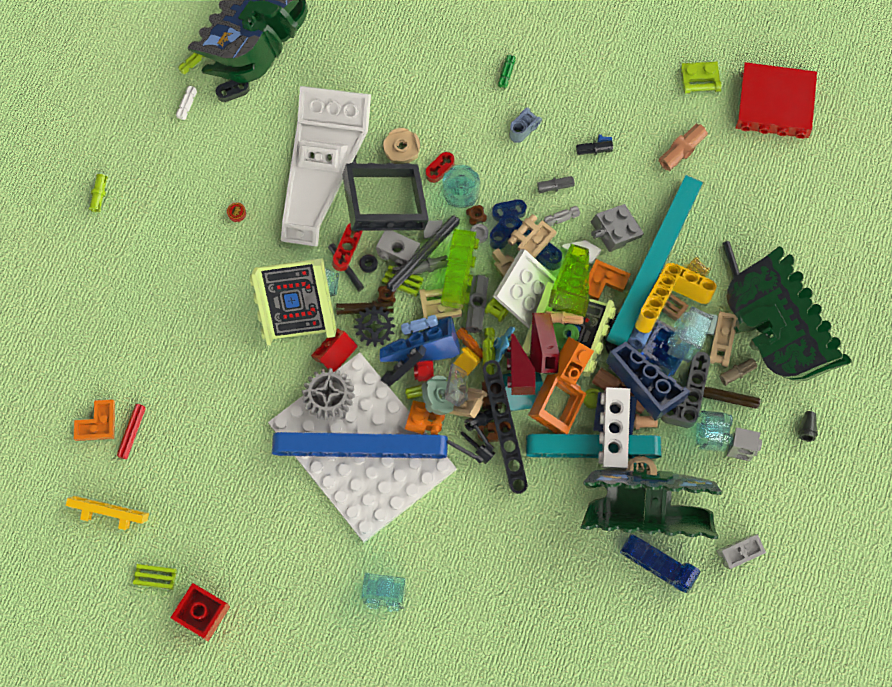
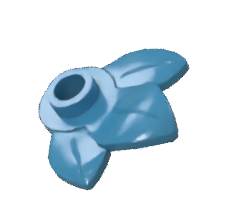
M509 327L506 333L500 338L497 337L493 344L496 353L495 361L498 363L501 360L502 354L509 347L510 340L508 339L515 331L514 327Z

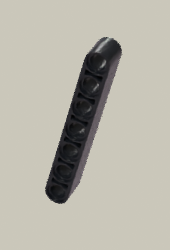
M489 360L483 366V376L508 484L513 493L521 494L526 491L528 484L499 363ZM494 365L497 368V372L490 375L486 372V367ZM499 384L501 392L498 394L492 393L490 390L491 385ZM503 403L506 406V411L503 413L496 412L495 405ZM500 423H509L510 431L502 432L499 429ZM512 441L515 449L512 452L506 451L504 449L505 442ZM511 460L519 463L517 471L509 469L508 464ZM517 479L524 483V487L520 491L513 488V482Z

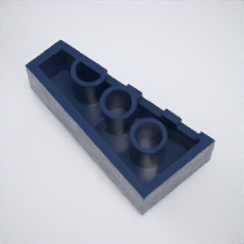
M624 342L610 352L606 363L656 421L684 402L690 390L686 387L682 388L673 377L665 375L660 371L661 368L656 364L652 365L645 359L644 355L627 342Z

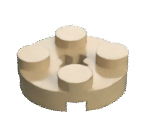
M406 128L394 129L388 133L383 142L384 153L393 164L410 163L418 158L420 151L419 138L415 133L413 134ZM399 143L407 145L404 149L397 148Z

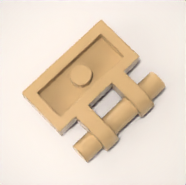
M532 214L529 218H525L518 230L512 232L508 243L513 246L516 242H520L521 244L517 250L525 249L535 258L555 237L557 231L543 220L536 225L534 222L537 220V217ZM527 230H531L532 232L527 237L523 235Z

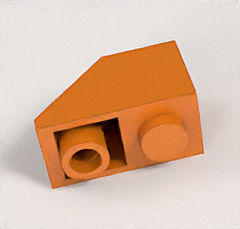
M568 337L559 353L558 376L575 385L594 350Z

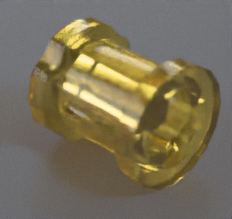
M695 257L686 269L706 277L710 273L711 268H707L699 261V257Z

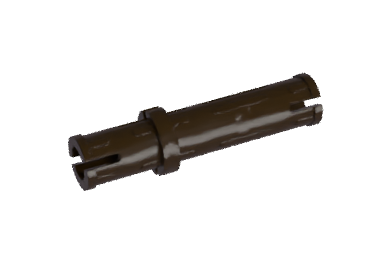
M375 300L372 303H336V308H344V310H336L337 315L359 314L360 311L366 313L365 307L372 310L373 305H375L376 310L383 307V313L389 311V313L393 314L394 308L386 307L394 306V301L377 302Z

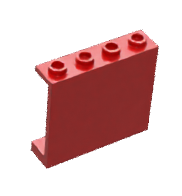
M745 62L741 72L743 79L736 129L758 131L762 134L773 133L779 136H795L799 139L809 138L813 128L817 71Z

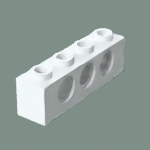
M606 387L605 393H601V405H604V412L600 413V424H603V432H600L599 444H603V451L599 452V464H602V469L626 470L628 468L630 389ZM610 405H617L620 408V412L617 414L612 413L609 408ZM616 424L619 427V432H610L609 425ZM612 443L616 444L619 448V451L617 453H611L608 449V445Z

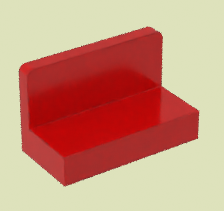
M337 329L335 337L326 338L311 357L323 364L328 370L332 368L333 372H335L358 346L345 331Z

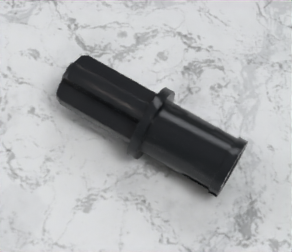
M610 140L577 144L576 152L577 155H597V153L613 152V142Z
M495 407L496 412L500 413L498 408ZM491 408L484 412L479 411L475 418L466 419L464 423H467L465 428L468 431H472L475 429L474 425L478 427L486 426L489 421L493 420Z

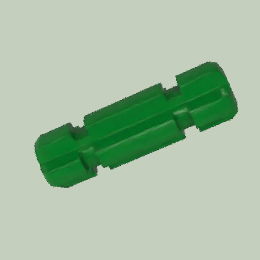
M508 54L506 56L501 77L498 81L500 88L505 89L508 86V81L516 61L514 55Z

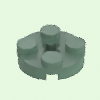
M434 376L421 386L426 410L437 415H445L452 412L458 402L456 388L453 384H449L444 376Z

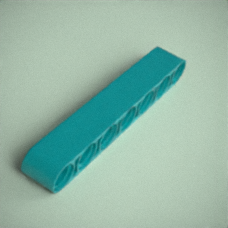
M526 435V456L599 458V452L603 451V444H599V435ZM629 435L628 459L637 456H644L649 459L661 458V437L657 435ZM612 443L608 445V449L611 453H617L619 451V448L616 444Z

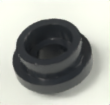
M369 254L364 255L359 261L360 269L365 273L374 272L378 267L376 257ZM367 262L372 263L370 267H367L365 264Z

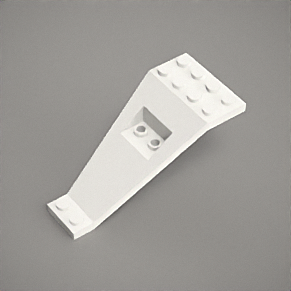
M300 86L298 121L282 220L281 241L318 246L320 225L343 182L342 174L345 165L353 162L368 132L371 94ZM311 152L314 153V158H311ZM329 154H330L331 157H332L331 161L328 160V155H329Z

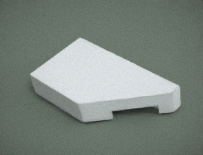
M586 240L562 246V250L592 266L601 252L600 248Z

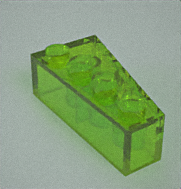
M454 229L441 306L464 310L465 304H469L470 293H467L468 286H472L473 275H471V271L476 265V257L474 255L475 250H478L480 241L474 231Z
M570 244L552 287L548 307L582 317L586 316L589 304L588 248Z

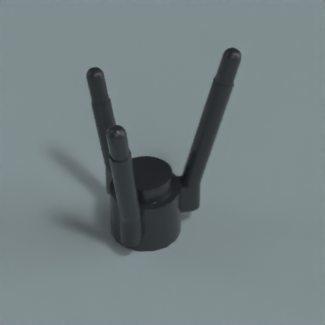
M474 425V428L485 445L479 446L466 433L461 432V435L477 449L475 452L477 455L447 440V444L472 457L479 464L483 462L486 465L496 454L493 451L495 447L489 443L477 425Z

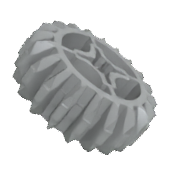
M322 368V374L319 375L318 372H314L315 378L309 376L308 381L310 383H304L306 389L302 390V394L305 396L302 400L306 403V409H311V415L317 413L318 419L324 415L325 420H328L329 415H331L332 419L335 420V414H339L342 417V410L348 412L349 408L347 405H353L351 399L355 398V394L352 393L354 386L351 385V379H346L347 375L345 373L340 375V370H336L333 373L332 368H329L328 373H325V370ZM325 382V385L323 387L316 388L318 385ZM333 382L340 384L344 391L335 389ZM330 387L331 394H329L327 401L326 395L328 394ZM313 397L323 400L324 407L316 404ZM341 400L337 405L331 407L334 401Z

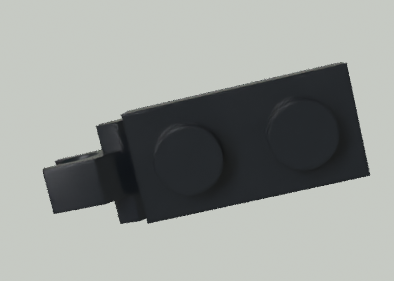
M423 345L417 349L415 347L412 348L406 355L408 358L404 361L402 359L398 361L393 367V371L387 370L382 376L381 381L390 387L424 357L426 348Z

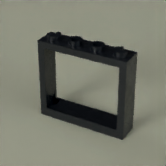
M350 163L345 165L342 176L352 231L425 230L429 218L418 164ZM354 177H411L418 214H360Z

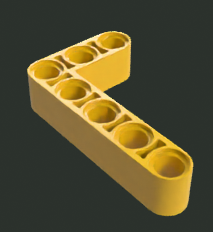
M667 263L639 313L635 323L636 329L642 333L652 331L672 291L701 304H708L716 290V283L678 264Z

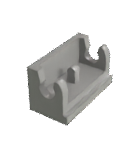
M751 534L716 550L718 556L724 560L723 565L729 569L766 553L758 534Z

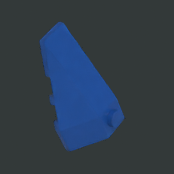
M452 316L438 320L437 326H428L429 328L421 332H412L413 335L406 340L398 339L380 349V361L394 362L401 359L404 361L408 358L406 355L412 348L415 347L417 349L421 345L426 348V352L420 361L443 360L460 354V345Z

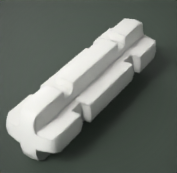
M187 87L186 94H184L179 105L180 108L176 112L178 119H186L187 112H189L194 100L193 97L197 93L195 87Z

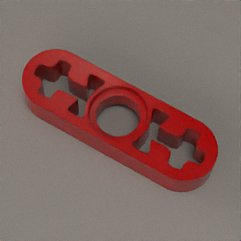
M350 223L347 225L333 256L332 266L337 271H345L348 268L363 231H357L353 238H350L352 231ZM349 243L353 248L345 250L342 245ZM342 255H344V261L342 262V264H339L338 261H340Z

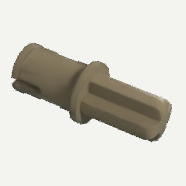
M750 358L739 365L735 364L732 369L720 374V380L726 386L738 378L742 379L743 375L757 368V363L754 359Z

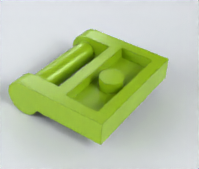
M718 61L681 64L684 94H690L693 91L710 90L721 92ZM713 81V83L690 84V82Z

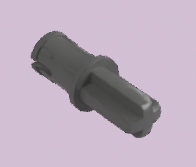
M572 176L559 179L553 177V179L537 182L539 194L548 191L558 192V189L575 186Z

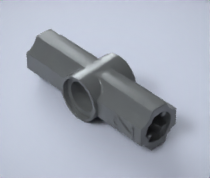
M484 275L472 276L465 330L469 331V333L482 332L489 280ZM473 302H478L481 306H476Z

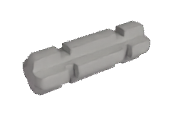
M573 206L570 207V210L565 209L554 213V216L544 217V222L551 227L554 223L559 224L570 220V217H578L580 215L579 208Z

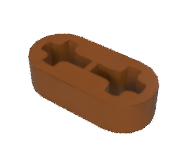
M494 422L488 423L486 426H479L482 432L484 428H487L489 432H495L489 433L488 437H486L489 442H499ZM500 423L499 429L503 431V427H507V430L510 431L509 423Z

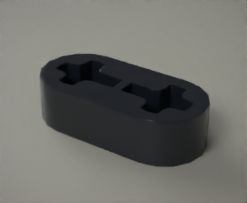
M230 80L218 85L215 91L219 101L228 102L246 95L250 87L248 82L238 83ZM240 84L244 87L243 89L239 88ZM225 90L227 95L223 96L222 91Z

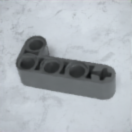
M698 352L694 355L685 386L690 390L688 396L696 397L697 402H691L687 396L682 404L672 409L674 415L669 416L665 414L660 417L663 422L684 428H690L695 425L699 417L710 366V357L707 353ZM698 361H702V367L700 370H697L699 365ZM692 378H698L701 383L695 384ZM684 414L692 415L693 420L685 419Z

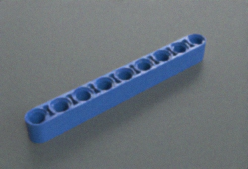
M276 432L273 433L272 454L277 456L442 459L447 457L448 437L444 435Z

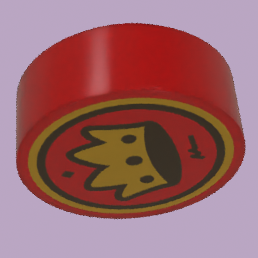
M232 203L227 209V214L231 221L240 222L246 217V210L241 203Z

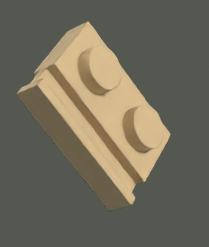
M458 386V402L450 414L475 418L484 402L482 401L483 397H487L488 394L483 390Z

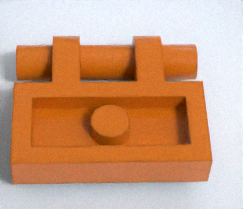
M413 400L405 430L422 435L427 430L431 432V435H438L442 429L441 422L444 420L445 415H437L434 412L430 413L426 410L424 402Z

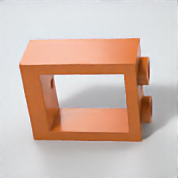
M558 373L548 374L528 416L555 434H568L586 393L581 390L579 385H574L559 377ZM555 386L570 395L560 419L544 410Z

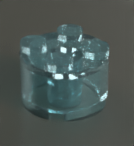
M455 165L443 176L444 198L450 206L458 208L473 206L480 194L479 175L467 165Z
M701 411L699 414V418H702L701 423H697L696 444L701 445L698 449L724 452L726 447L732 444V434H730V427L733 421L732 415H728L726 412Z

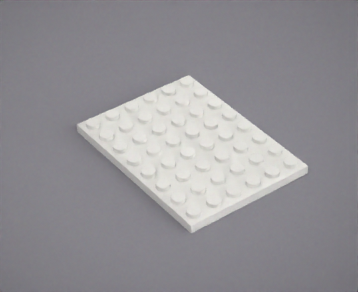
M358 353L337 369L340 370V375L345 373L347 375L346 379H351V385L354 386L352 393L355 394V398L351 399L353 405H347L349 408L348 412L342 410V417L339 414H335L336 419L333 420L332 416L329 415V419L325 420L324 415H322L318 419L317 413L311 415V409H306V403L302 400L305 397L303 395L268 422L275 433L422 435L405 430L410 412L388 385L381 381V377L361 353ZM325 382L321 383L316 388L323 387L325 385ZM333 382L335 389L344 391L340 384ZM329 387V392H328V394L326 395L327 401H328L329 394H331L330 387ZM313 397L316 404L324 407L323 400ZM341 400L334 401L331 407L337 405ZM295 456L363 543L457 470L448 457L430 459Z

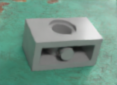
M392 230L384 231L376 246L377 254L380 258L392 260L397 266L405 265L420 249V243ZM395 248L402 249L400 252L393 251Z

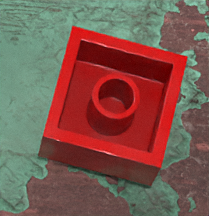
M192 583L170 618L209 642L230 606L228 603Z

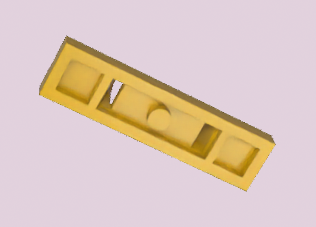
M72 496L67 498L66 502L68 507L81 509L80 520H91L93 512L119 518L118 528L123 530L129 529L131 521L141 524L148 521L149 513L91 499Z

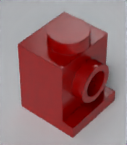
M433 360L419 361L414 365L415 380L427 381L434 377Z

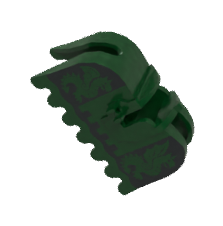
M779 246L733 278L727 289V303L731 311L738 318L734 327L736 333L749 332L755 329L762 333L753 338L749 345L752 350L760 352L764 363L773 373L795 382L808 381L826 372L852 363V360L847 354H842L838 349L841 346V340L837 337H832L829 333L832 325L829 321L822 320L820 316L822 307L819 304H813V301L810 299L813 296V291L807 287L803 288L802 281L804 275L799 271L794 272L793 265L795 259L793 255L789 254L782 259L785 252Z

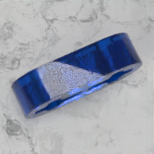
M520 199L497 203L492 208V217L498 222L522 218L526 214L527 205ZM516 206L521 208V212L517 211ZM498 209H501L503 212L502 216L497 213Z

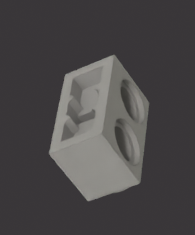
M737 427L730 437L727 456L751 461L753 456H757L758 451L761 450L762 439H759L760 432Z

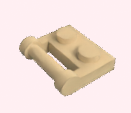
M457 284L446 288L426 291L425 289L419 290L423 317H426V319L431 315H436L438 320L450 316L452 318L462 317ZM450 294L453 296L451 298L427 301V298Z

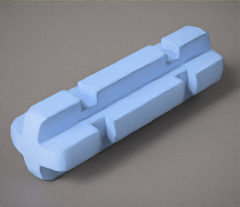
M431 315L427 319L424 317L411 321L410 324L409 322L403 323L401 330L404 335L412 333L411 331L424 330L429 328L428 326H437L438 319L436 315Z

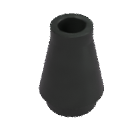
M813 411L805 412L799 428V438L803 441L811 442L818 436L816 413Z

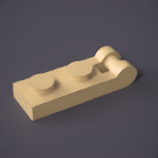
M721 311L718 314L709 356L710 363L712 364L716 362L728 367L735 335L734 327L738 320L734 314ZM717 350L723 351L724 356L717 355Z

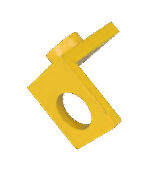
M468 347L462 349L463 353L451 365V368L463 379H466L482 361Z

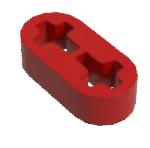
M450 152L441 153L426 168V179L431 183L440 181L454 167V155ZM443 159H445V160L450 159V163H447V162H446V163L443 165ZM431 171H432V172L437 171V176H436V175H432V176H431Z

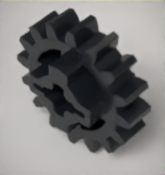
M373 305L372 310L365 307L366 313L360 311L361 318H355L359 322L358 325H354V328L359 329L355 334L356 336H362L360 338L361 342L367 340V346L371 342H373L374 347L377 346V342H380L383 346V340L390 341L388 335H394L391 328L395 327V324L390 322L394 317L388 318L389 311L383 313V307H380L379 310H376L375 305ZM371 314V319L367 323H362L364 318ZM378 314L382 315L387 322H381L378 319ZM373 321H376L377 324L384 325L383 327L377 328L375 332L372 328L365 327L373 324ZM387 329L386 333L381 338H378V334L382 330ZM362 330H368L371 333V338H368Z

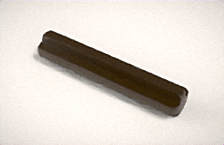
M707 386L703 394L704 398L755 409L759 408L761 402L758 397Z

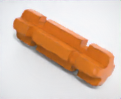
M464 327L460 328L456 332L457 337L462 340L466 347L482 359V348H479V344L470 334L468 335V331Z

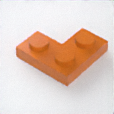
M596 259L581 290V294L598 301L605 285L623 292L631 274Z
M95 400L94 419L74 420V440L114 439L115 401Z

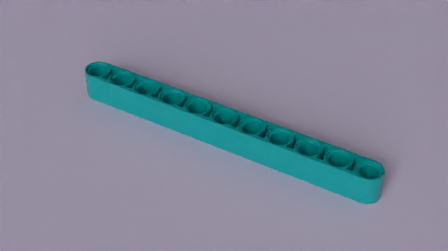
M685 175L608 335V342L617 346L624 342L628 343L639 313L658 280L701 189L702 181Z

